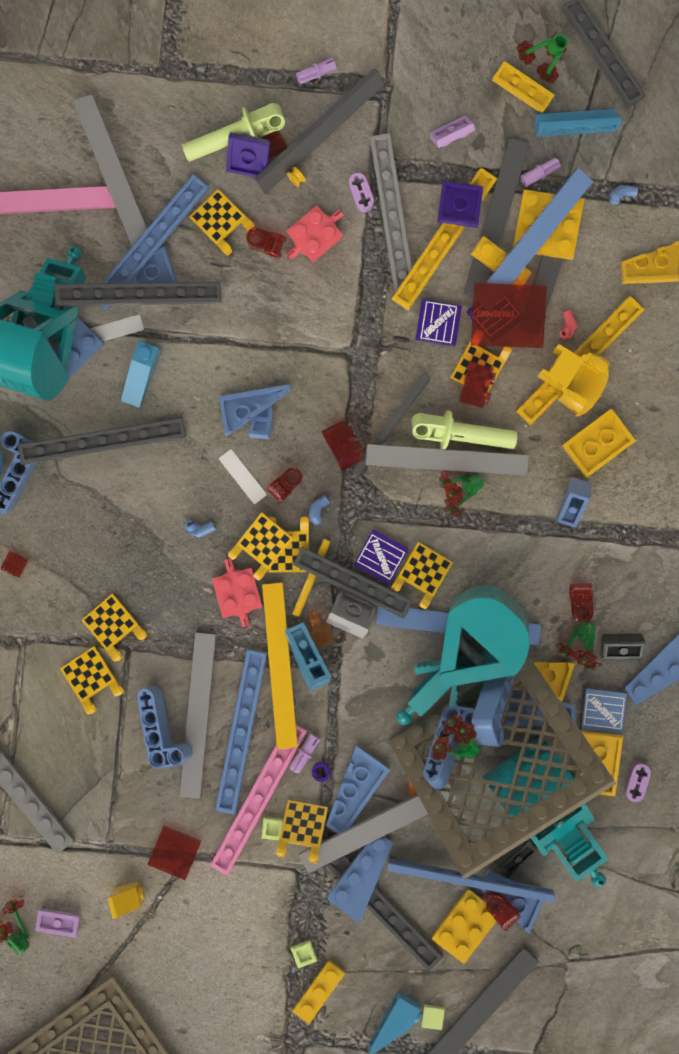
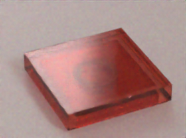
M164 825L147 865L186 880L201 840Z

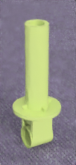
M270 103L250 113L246 107H243L244 117H242V120L182 144L187 160L190 162L227 147L230 132L259 138L282 129L285 125V119L280 105Z
M446 410L443 417L417 413L411 419L413 435L417 439L438 441L441 449L447 448L449 440L514 449L517 443V431L454 422L450 410Z

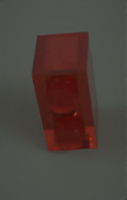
M473 362L468 363L459 403L478 408H484V404H489L491 393H488L489 384H494L496 373L493 372L494 367Z
M343 420L321 431L342 471L364 460L361 454L364 449L360 441L353 439L356 435L352 427H347Z

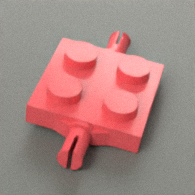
M316 205L286 231L295 245L286 255L292 260L301 253L314 263L344 237L335 224L344 214L338 209L331 216H328Z
M229 559L230 567L228 560H224L227 572L220 577L212 578L222 618L239 616L242 628L246 627L244 619L246 625L250 626L247 613L262 607L252 568L235 570L232 559Z

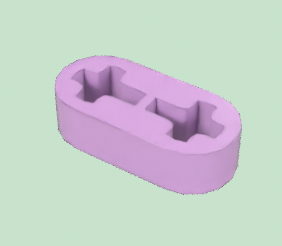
M362 173L352 174L349 178V189L355 206L360 212H369L373 208L374 199L367 179ZM355 179H358L359 182L363 181L360 191L357 185H352ZM361 195H364L365 200H369L368 206L365 207L364 204H359L361 203Z
M638 762L633 764L630 769L624 793L632 802H639L645 796L651 776L650 768L647 765ZM643 767L642 770L645 771V774L640 775L639 781H637L639 775L636 773V770H640ZM637 783L636 789L639 791V794H635L632 797L630 790H634Z

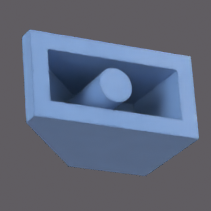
M571 478L564 493L557 522L577 527L590 500V482Z

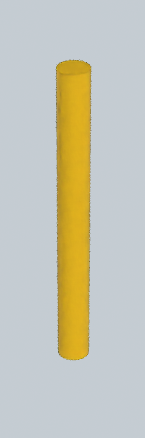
M323 539L317 554L325 557L331 542ZM311 573L308 574L292 612L297 617H300L316 579V576Z

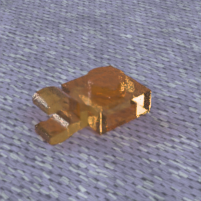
M316 612L308 614L307 618L313 628L308 630L317 650L334 643L335 641L328 624L324 623L321 625Z

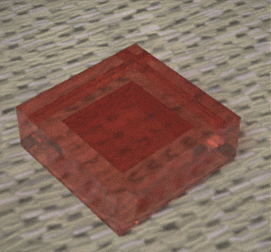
M274 131L261 138L271 140L270 158L288 148L279 131Z
M9 551L0 569L20 578L29 559Z

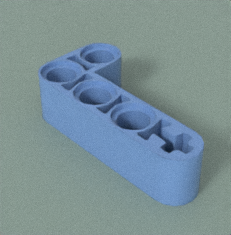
M7 431L1 437L2 446L15 453L0 483V502L6 505L4 509L0 505V514L4 515L13 511L37 463L26 464L25 471L22 474L18 473L17 468L21 464L18 444L33 441L13 431ZM12 436H15L17 439L14 446L9 445V439ZM13 481L16 484V488L13 492H10L8 485Z
M514 675L485 680L472 717V729L479 745L502 746L504 732L500 721L514 682Z
M150 686L140 690L137 695L149 764L153 768L159 769L178 766L189 761L192 757V749L188 744L172 745L162 690L158 686ZM152 713L155 715L156 720L153 719ZM178 751L181 753L182 758L178 756Z
M448 706L442 712L423 770L424 778L436 790H440L447 785L456 756L438 750L435 746L440 745L458 751L457 744L462 738L448 723L449 719L460 730L464 729L468 734L475 735L471 724L475 711L473 708Z

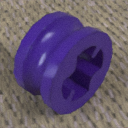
M318 762L313 766L312 777L316 781L324 782L329 778L330 768L326 763ZM324 767L326 775L318 777L317 771H315L316 768Z

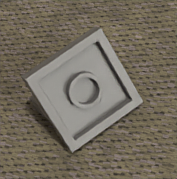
M340 589L326 623L363 639L370 628L378 606L344 589Z

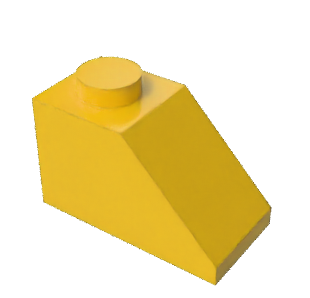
M139 882L114 888L108 897L112 919L142 906L146 896L143 887H140Z

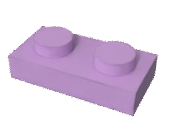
M465 115L429 134L431 140L440 148L449 145L458 138L466 137L469 133L475 131L473 122Z
M40 908L38 910L35 931L76 938L81 915Z

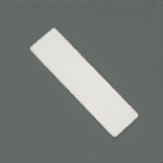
M140 315L93 327L90 330L103 342L142 331L144 328Z
M232 449L219 457L221 463L253 504H256L267 495Z

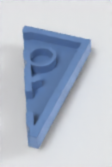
M290 385L219 396L225 436L230 435L290 393Z

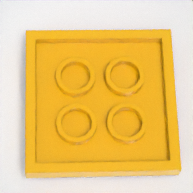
M530 190L523 191L513 247L556 194ZM580 198L535 255L573 260L585 198Z

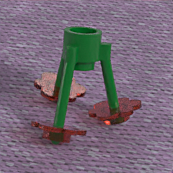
M560 33L552 35L551 38L548 37L545 41L535 46L528 44L527 41H523L522 44L517 46L519 59L521 61L524 60L526 65H530L532 60L536 58L534 52L545 47L547 49L546 54L548 56L552 55L554 59L550 65L543 63L542 66H538L536 71L540 75V79L548 83H554L559 77L555 65L563 53L566 52L568 41L566 36Z
M447 470L442 471L439 477L440 486L444 488L448 498L444 500L447 505L445 507L446 511L451 516L461 517L462 514L458 507L483 488L482 478L478 474L470 476L468 473L460 477L450 478ZM463 481L462 487L457 486L456 482ZM463 491H465L466 493H468V494L465 495L464 497H462Z
M581 622L579 628H574L573 634L566 645L562 643L555 644L562 656H571L574 660H577L578 665H584L583 669L591 671L596 670V667L602 666V663L594 662L597 657L593 655L594 639L596 636L594 634L596 627L593 624ZM578 636V640L585 643L583 651L576 650L574 652L570 647Z
M461 715L449 717L443 726V733L445 735L449 733L455 735L453 739L457 743L459 751L451 749V744L448 743L449 739L447 737L439 736L432 746L433 758L435 760L445 759L447 753L458 756L460 759L476 757L480 747L472 740L477 736L474 725L462 721L463 717Z
M17 899L10 900L2 908L3 914H14L21 933H13V924L10 921L3 924L2 920L0 921V943H6L17 955L25 952L30 945L27 940L30 935L25 930L17 911L23 907V899L18 901Z

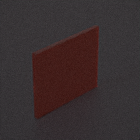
M474 283L471 313V346L543 348L547 286Z

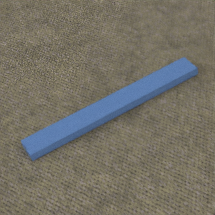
M579 168L575 169L473 297L487 311H491L593 183Z
M193 174L102 283H131L208 191L209 186ZM112 305L100 307L107 312Z
M378 607L376 624L445 633L448 613L409 608L403 619ZM529 623V644L539 645L541 624ZM462 628V635L471 636L464 628Z
M247 649L215 811L234 815L236 813L268 652Z
M393 858L388 863L387 871L554 903L555 893L550 888L472 874L464 879L460 872L456 870Z

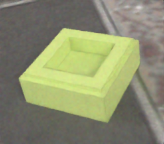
M264 817L261 839L279 840L284 819Z
M311 940L291 947L298 968L317 962V956Z
M424 1004L421 1027L442 1030L444 1007Z

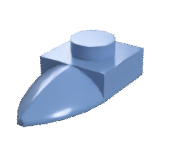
M272 406L252 419L248 432L250 438L270 439L274 424Z

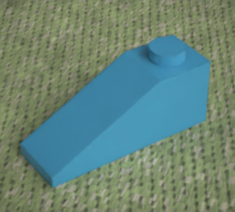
M138 341L131 360L121 402L141 408L161 355V350L158 347Z
M304 623L285 630L286 637L309 690L313 691L329 683L331 675Z
M398 991L368 1044V1052L370 1054L376 1053L411 1029L414 1022L417 1023L422 1015L420 1003Z

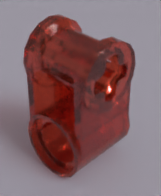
M252 228L247 232L246 241L251 250L264 253L273 258H281L282 254L280 252L283 242L287 240L285 236L259 228ZM258 235L261 241L259 243H252L250 238Z
M289 468L279 478L275 479L265 491L270 492L276 498L277 504L280 505L302 483L303 474L297 468ZM295 471L298 473L299 479L296 483H291L288 480V475Z
M592 583L570 584L569 595L573 619L577 622L591 620L594 613ZM582 609L587 612V615L583 617L578 614V611Z
M487 890L484 893L483 902L487 911L503 930L507 931L521 918V915L514 906L508 903L499 892Z

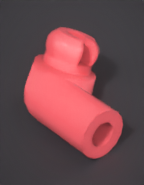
M572 310L562 313L565 325L560 330L559 336L563 340L571 339L577 330V323Z

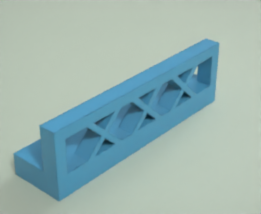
M617 109L535 114L534 117L536 137L616 132L622 123L621 117H617Z

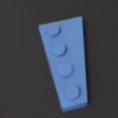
M358 745L355 747L326 822V826L337 834L350 828L390 771L389 767Z

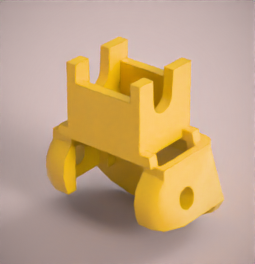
M558 344L552 351V353L558 356L549 371L542 369L537 377L558 389L557 394L559 397L557 400L574 416H581L589 411L600 398L608 380L610 361L590 352L580 357Z

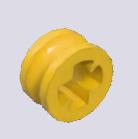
M295 166L292 168V172L286 173L296 187H300V183L306 181L303 174Z

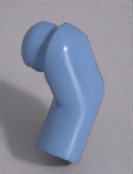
M619 185L610 192L609 202L617 205L624 196L636 197L638 187Z
M325 495L321 496L309 507L308 518L314 525L322 522L321 509L330 503Z
M188 520L185 523L186 532L197 538H201L216 530L212 521L203 526L195 523L193 520Z

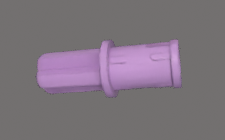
M331 57L321 63H313L311 67L297 72L296 78L300 84L315 78L321 79V76L337 70L335 61Z
M553 158L542 165L537 164L536 168L520 175L521 181L525 187H528L540 179L544 180L545 176L561 168L559 160Z
M309 733L302 747L298 748L299 752L290 765V769L293 772H301L308 759L312 758L311 754L321 739Z

